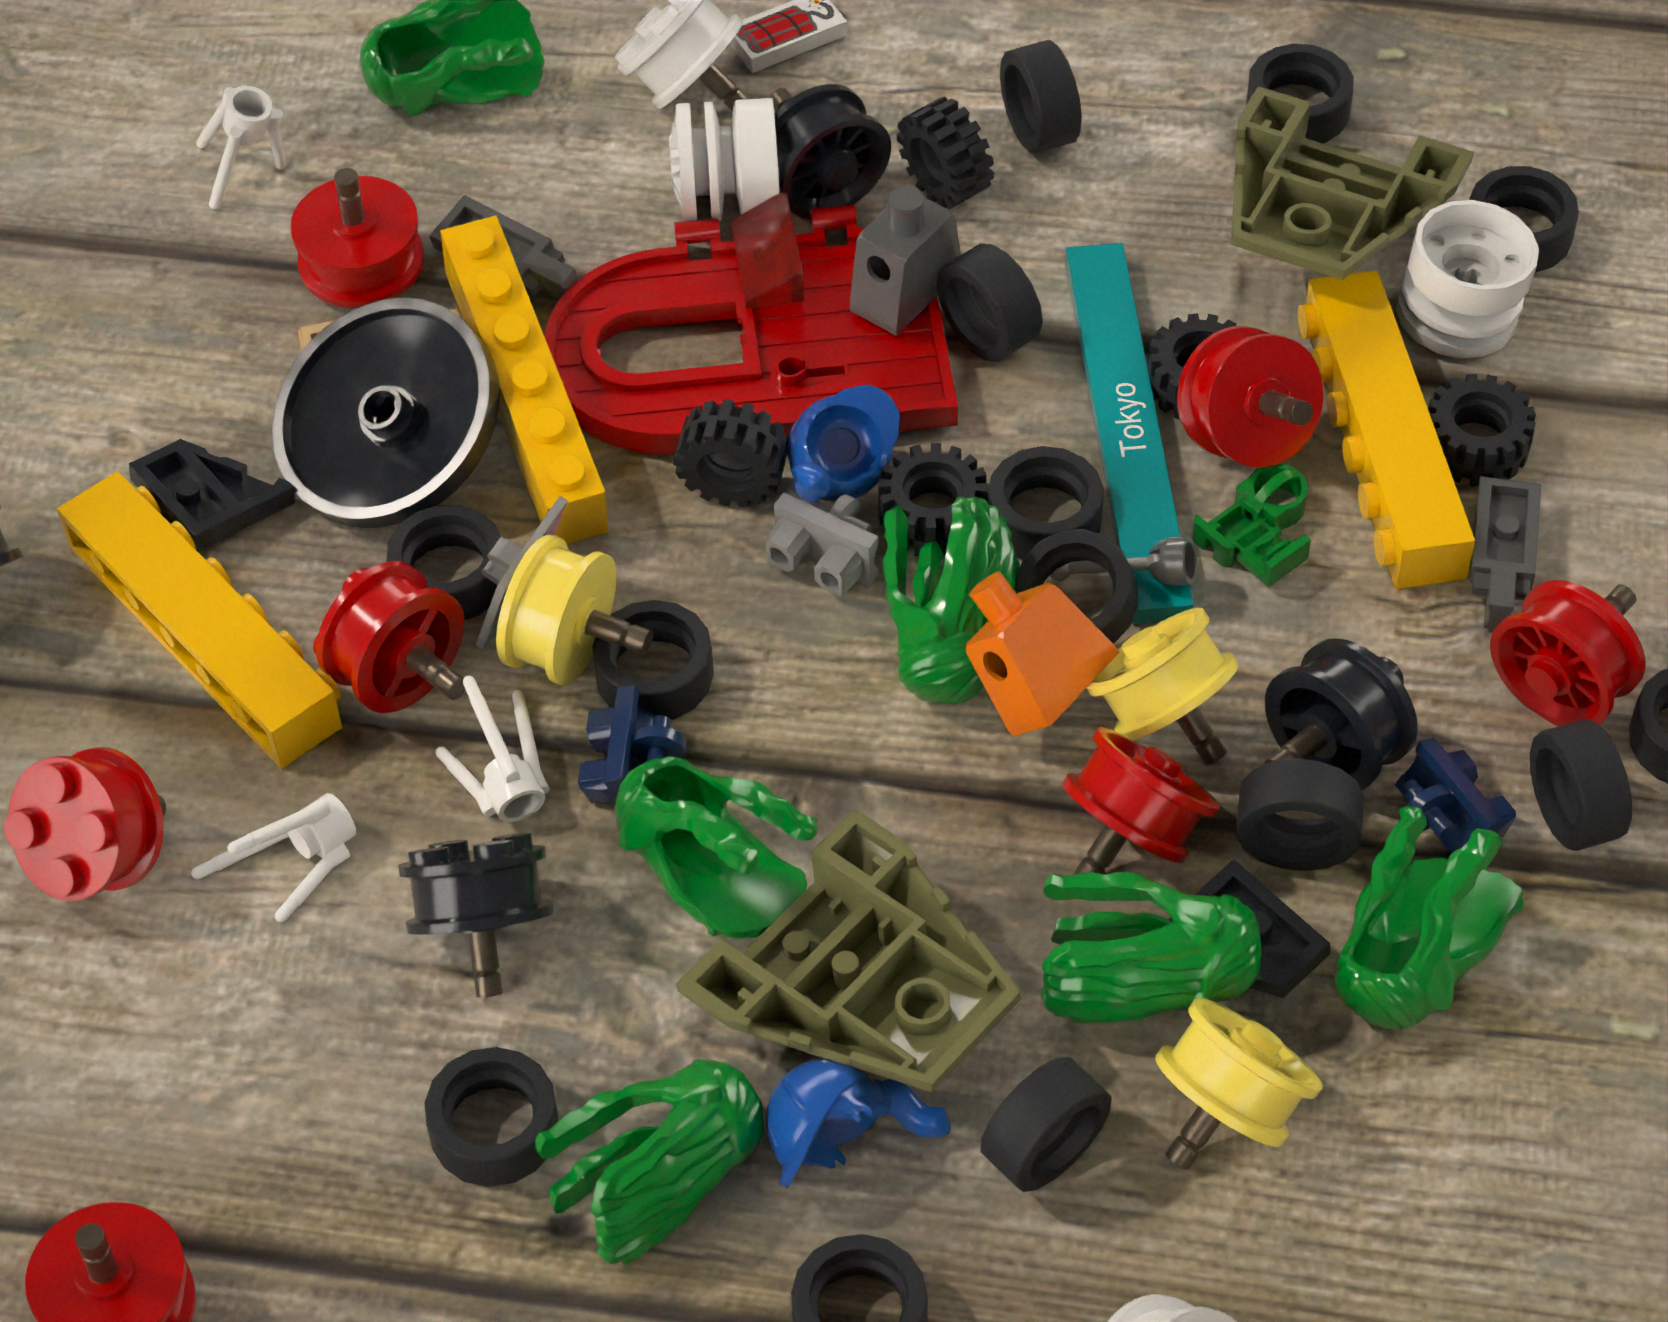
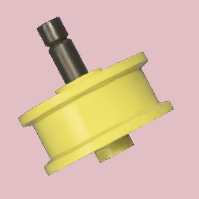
M547 534L540 537L528 549L513 574L499 615L496 647L498 657L504 665L517 669L529 663L545 669L546 675L551 682L567 686L583 673L591 660L595 637L618 646L624 645L625 648L644 655L651 646L653 631L635 624L631 626L629 622L610 616L617 580L616 565L610 555L595 551L585 557L568 551L567 544L562 538Z
M1203 608L1183 611L1130 637L1118 649L1120 653L1086 689L1091 696L1102 695L1118 719L1114 726V731L1132 740L1147 736L1177 721L1191 744L1196 745L1195 750L1205 765L1208 766L1227 754V750L1218 736L1213 735L1214 730L1198 706L1214 695L1232 678L1239 667V663L1232 653H1220L1205 629L1210 619Z
M1205 998L1194 999L1188 1008L1189 1015L1193 1021L1176 1046L1164 1045L1155 1056L1156 1063L1164 1075L1182 1093L1198 1105L1181 1129V1135L1175 1138L1165 1152V1155L1177 1166L1188 1170L1200 1153L1199 1148L1205 1146L1221 1122L1257 1142L1272 1147H1281L1289 1137V1131L1285 1125L1286 1121L1302 1098L1315 1099L1323 1088L1320 1079L1299 1056L1284 1045L1277 1035L1253 1020H1248L1237 1012Z

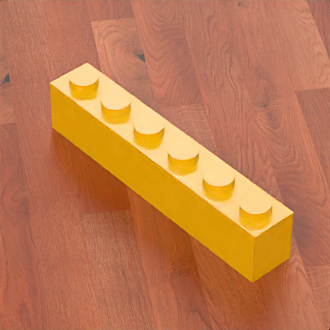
M497 215L440 230L445 272L462 318L483 340L496 365L500 388L498 413L540 523L559 496L568 500L554 536L560 537L566 544L608 533L605 489Z
M1378 270L1351 273L1343 280L1331 276L1309 279L1306 304L1299 305L1298 307L1299 330L1304 340L1311 339L1314 348L1312 356L1319 367L1323 383H1326L1329 392L1327 396V409L1330 423L1333 428L1340 427L1343 433L1342 452L1344 464L1348 473L1356 472L1359 481V508L1365 520L1372 519L1375 528L1374 550L1379 566H1388L1395 590L1467 579L1475 539Z
M116 471L57 508L68 547L280 769L343 728L337 701L341 699V693L333 678L324 673L320 668L314 671L305 662L304 655L295 639L285 630L277 633L268 624L267 617L256 599L249 593L241 596L232 587L230 578L222 565L214 557H209L205 560L196 551L195 543L185 527L178 521L170 524L161 515V510L156 500L144 486H139L135 489L119 471Z

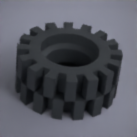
M940 97L903 117L902 121L898 123L897 128L900 132L896 136L897 142L904 146L899 150L901 159L907 160L910 165L906 167V170L910 177L915 175L918 180L915 186L921 192L927 191V199L950 209L989 188L991 185L990 181L994 179L995 172L989 168L994 165L993 156L985 152L990 146L986 138L981 139L977 132L981 128L977 121L972 123L969 121L970 112L965 107L959 109L958 101L952 98L947 100V97Z
M931 443V452L923 453L920 444L911 446L910 458H907L901 451L894 455L893 466L885 464L882 469V479H879L878 484L880 526L883 525L884 535L886 531L884 526L885 512L899 505L908 519L907 549L911 544L914 545V556L919 557L920 549L926 543L936 541L942 549L943 558H945L951 530L953 504L943 508L929 509L920 507L910 500L920 494L936 492L948 495L954 500L961 496L964 498L976 497V499H985L988 503V483H986L987 475L984 468L977 469V459L971 454L961 460V449L951 446L948 454L941 453V443Z

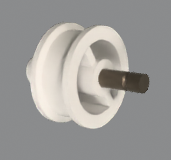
M668 0L670 5L663 11L657 6L653 8L635 27L634 31L637 34L618 51L614 58L620 63L618 70L623 75L633 72L655 93L652 103L658 109L673 101L698 78L720 100H724V104L732 112L735 100L750 99L739 87H735V83L714 63L743 24V20L737 14L727 17L711 0Z

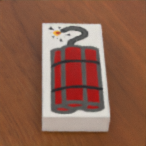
M792 0L744 19L741 28L729 44L748 69L755 73L847 36V20L830 0Z

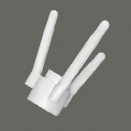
M256 87L226 88L221 104L196 141L198 148H205L222 124L228 136L209 201V206L213 210L220 207L240 145L249 146L255 144L268 131L275 166L280 170L286 167L285 150L280 128L283 112L272 108V101L269 96Z
M466 676L463 679V685L495 759L485 767V779L482 785L447 748L438 747L436 749V756L476 799L485 817H491L497 813L499 819L504 822L523 820L542 807L546 799L545 794L550 790L541 772L524 693L521 690H515L512 693L514 713L524 760H520L517 755L509 754L476 680L472 676Z
M326 793L300 811L230 842L227 846L228 851L194 867L191 875L194 879H201L289 837L302 856L309 859L316 854L322 859L276 911L275 919L278 922H285L334 867L350 858V852L344 843L356 835V827L350 813L342 802L333 794Z

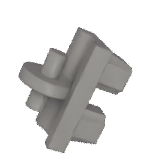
M783 493L774 504L775 526L766 541V558L769 564L786 572L795 570L804 557L817 562L814 567L815 581L822 589L841 597L857 581L870 587L879 575V567L875 566L874 562L879 544V536L871 533L872 526L858 519L860 503L859 500L844 494L839 497L832 507L820 501L812 506Z

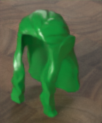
M428 0L418 4L413 10L400 17L389 19L376 25L368 32L360 48V67L370 92L390 107L404 108L410 116L420 115L429 106L438 103L488 104L509 96L522 95L530 97L532 96V91L538 89L541 84L542 68L545 63L544 56L542 55V45L531 22L530 11L518 0Z
M962 496L956 498L955 504L952 505V523L942 575L939 580L940 561L944 557L942 549L936 541L926 543L920 549L917 570L913 578L914 603L906 597L908 519L903 509L898 505L885 512L884 516L886 530L884 537L887 540L888 548L883 559V572L886 581L885 599L890 604L889 613L898 631L897 656L900 659L898 663L899 679L910 693H914L922 701L935 704L966 702L977 696L984 687L966 654V643L988 622L969 593L982 580L996 572H1001L1013 590L1016 591L1015 578L1020 568V562L1015 556V548L1011 541L1012 532L1007 526V520L999 516V508L989 505L985 499H976V497L964 498Z
M673 756L654 758L629 771L620 784L615 803L616 823L620 833L618 838L619 847L641 855L651 871L662 882L673 903L682 907L696 922L705 925L708 934L712 936L721 934L734 939H743L745 937L748 939L757 938L806 891L805 873L800 868L777 857L730 814L726 804L727 801L731 800L733 803L751 811L756 817L766 823L781 828L797 840H812L818 834L816 818L801 814L786 799L775 796L769 788L759 782L748 779L715 777L699 769L697 766H693L686 759Z
M1405 806L1399 809L1401 819L1387 837L1384 849L1375 857L1372 865L1371 881L1361 891L1357 900L1352 929L1346 944L1338 956V973L1334 975L1335 986L1344 1004L1349 1009L1354 1010L1355 1014L1360 1015L1368 1023L1386 1029L1402 1030L1403 1028H1409L1423 1021L1435 1010H1448L1453 1002L1454 986L1471 968L1489 956L1509 920L1516 913L1522 911L1525 905L1521 886L1516 885L1511 878H1505L1500 872L1485 870L1496 856L1498 848L1502 845L1501 836L1492 830L1476 828L1472 832L1469 841L1462 848L1454 851L1449 856V859L1443 857L1421 859L1410 863L1416 851L1415 841L1427 825L1424 812L1420 808Z
M1094 872L1073 875L1053 873L1047 877L1044 883L1043 894L1054 900L1151 901L1154 905L1167 912L1173 921L1171 922L1167 918L1154 913L1126 914L1108 911L1087 913L1080 917L1057 919L1051 940L1060 946L1055 947L1041 964L1044 973L1041 997L1046 1010L1057 1017H1070L1072 1022L1083 1024L1096 1022L1110 1023L1142 1020L1156 1013L1186 1008L1196 998H1205L1216 1003L1228 1001L1241 996L1255 982L1260 971L1261 936L1259 924L1254 912L1234 896L1227 894L1221 897L1189 895L1131 872H1115L1107 875Z
M710 1059L693 1060L692 1064L687 1065L669 1077L660 1080L638 1082L628 1085L622 1090L601 1092L591 1098L582 1108L566 1114L549 1130L538 1133L535 1141L536 1151L543 1159L554 1158L571 1144L592 1135L633 1107L653 1102H666L674 1106L660 1126H642L621 1133L609 1144L579 1159L573 1165L570 1172L549 1188L550 1203L556 1214L563 1213L566 1209L574 1206L595 1188L590 1210L595 1216L596 1243L599 1246L597 1253L605 1261L613 1265L622 1261L627 1265L651 1247L659 1244L676 1228L684 1224L696 1206L720 1183L734 1165L741 1164L745 1157L750 1155L755 1150V1147L760 1144V1140L764 1135L763 1105L753 1086L739 1069L732 1067L728 1063Z

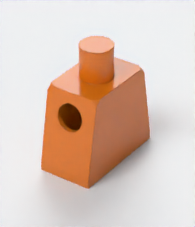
M996 572L982 580L969 593L988 622L966 643V654L1007 730L1013 737L1051 726L1120 653L1116 646L1056 585L1051 583H1045L1016 594L1002 573Z

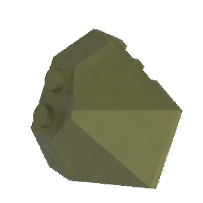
M1258 86L1239 116L1237 123L1231 245L1343 280L1423 219L1431 209L1440 206L1453 196L1472 162L1473 151L1420 135L1402 168L1307 139L1305 137L1311 102Z
M853 809L811 851L815 882L743 953L721 939L676 983V988L679 993L729 1028L933 1092L1021 1000V992L974 930L969 932L951 909V900L941 887H934L917 864V856L908 844L860 811Z

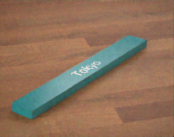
M1123 243L1066 247V269L1116 544L1122 549L1126 558L1148 557L1150 549L1159 540L1180 536L1124 246ZM1148 569L1132 570L1138 588V608L1131 624L1164 621L1178 613L1194 608L1190 586L1164 585L1156 581Z

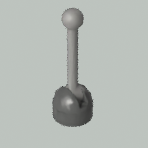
M1190 536L1168 537L1159 540L1150 549L1148 557L1126 558L1132 570L1148 569L1153 578L1164 585L1191 586L1196 580L1197 556L1193 539ZM1076 561L1056 569L1050 577L1061 581L1067 579L1070 574L1108 571L1095 562Z

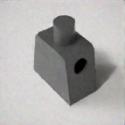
M900 186L893 189L888 196V207L861 231L857 239L850 311L897 336L938 296L937 278L939 270L961 255L956 218L953 213L925 198L923 193L915 187Z

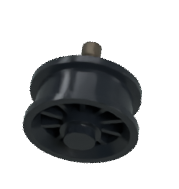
M825 84L807 89L794 97L785 88H779L770 95L769 98H773L775 110L779 194L785 206L794 215L804 219H811L810 209L854 205L873 189L888 165L891 155V139L885 127L876 118L867 115L863 101L852 89L838 84Z

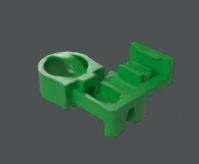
M1285 464L1257 468L1249 478L1237 485L1235 503L1208 523L1198 514L1195 516L1192 534L1193 542L1202 550L1211 546L1214 549L1213 559L1223 567L1233 566L1234 555L1239 552L1236 560L1265 585L1270 587L1309 558L1311 539L1304 534L1292 542L1289 538L1284 541L1280 537L1283 529L1296 524L1304 515L1308 493L1306 478L1300 471ZM1279 488L1291 492L1296 497L1295 501L1286 505H1273L1266 502Z

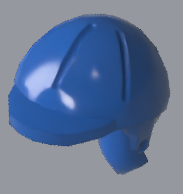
M870 385L847 388L834 396L815 402L800 415L792 426L788 438V461L794 479V489L800 498L810 503L818 502L820 499L837 501L844 494L857 499L867 494L879 483V479H882V469L886 463L890 464L893 447L898 438L900 413L896 403L887 393Z
M829 1059L808 1061L789 1071L775 1086L766 1109L767 1137L777 1161L783 1166L779 1185L788 1188L800 1165H818L833 1169L836 1167L834 1160L845 1165L846 1158L835 1147L857 1139L879 1116H885L889 1113L906 1130L918 1137L926 1138L948 1135L951 1132L949 1117L946 1114L945 1108L928 1106L907 1084L892 1079L883 1081L875 1078L871 1079L864 1070Z

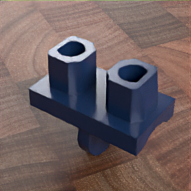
M635 684L617 688L615 706L589 711L586 727L588 740L597 753L608 751L607 758L585 761L580 765L578 784L591 803L616 802L620 784L627 773L646 761L672 756L685 758L687 749L685 737L680 732L671 728L672 721L669 717L657 716L640 705L638 701L640 691Z
M1434 737L1420 741L1415 749L1416 757L1414 762L1399 777L1395 786L1409 802L1407 806L1418 807L1426 815L1427 825L1423 831L1431 828L1451 854L1457 849L1462 848L1469 841L1472 832L1476 828L1492 830L1501 838L1504 837L1516 818V811L1503 795L1483 796L1474 785L1478 778L1477 765L1464 750L1446 752Z

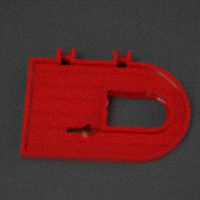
M855 205L810 209L811 233L727 242H721L718 218L674 222L676 247L644 250L613 259L576 281L556 303L549 316L544 337L582 430L603 442L619 448L649 454L669 455L675 454L686 416H689L691 410L696 406L703 409L705 402L714 400L718 406H722L723 400H734L736 407H742L744 402L754 405L753 412L759 414L764 410L772 415L770 423L779 422L784 428L783 435H787L789 438L792 426L812 404L826 397L834 396L844 389L862 385H870L881 389L896 403L900 413L899 432L958 426V402L938 298L936 297L897 336L850 311L856 242L861 231L864 229L857 227ZM844 229L847 245L826 247L824 231ZM709 242L711 259L689 261L687 244ZM737 319L738 324L742 326L743 334L739 338L742 346L743 363L648 373H627L607 365L601 359L602 349H599L612 336L643 326L657 327Z

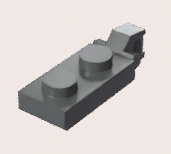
M466 195L458 201L429 235L433 247L443 252L440 230L497 215L529 296L535 297L541 290L548 297L559 301L563 294L577 281L575 276L576 270L563 263L565 261L564 255L554 248L552 239Z
M1480 476L1477 488L1473 533L1475 545L1471 559L1469 582L1472 583V594L1486 595L1484 628L1495 629L1513 612L1514 600H1525L1530 590H1532L1536 573L1542 484Z

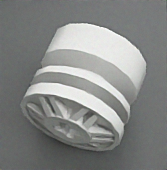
M773 98L735 100L732 124L725 127H720L713 102H704L706 128L691 127L690 103L675 104L676 115L669 136L672 189L683 212V221L698 220L696 196L710 195L712 219L718 218L721 220L724 194H736L743 219L780 217Z
M1475 200L1451 201L1431 209L1418 223L1410 251L1409 263L1405 268L1403 282L1398 293L1396 312L1402 328L1418 344L1437 354L1460 359L1485 357L1502 349L1515 333L1518 317L1523 309L1524 296L1529 291L1537 266L1539 247L1532 230L1513 213L1497 205Z

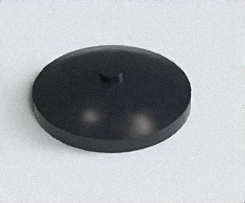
M392 298L380 300L361 306L339 317L317 334L302 350L288 371L280 388L273 414L272 440L275 458L281 474L285 480L294 486L293 492L315 511L332 521L352 527L379 528L402 523L415 512L439 505L452 495L471 475L483 457L492 438L499 411L500 388L496 365L491 353L478 334L457 314L441 305L422 299Z

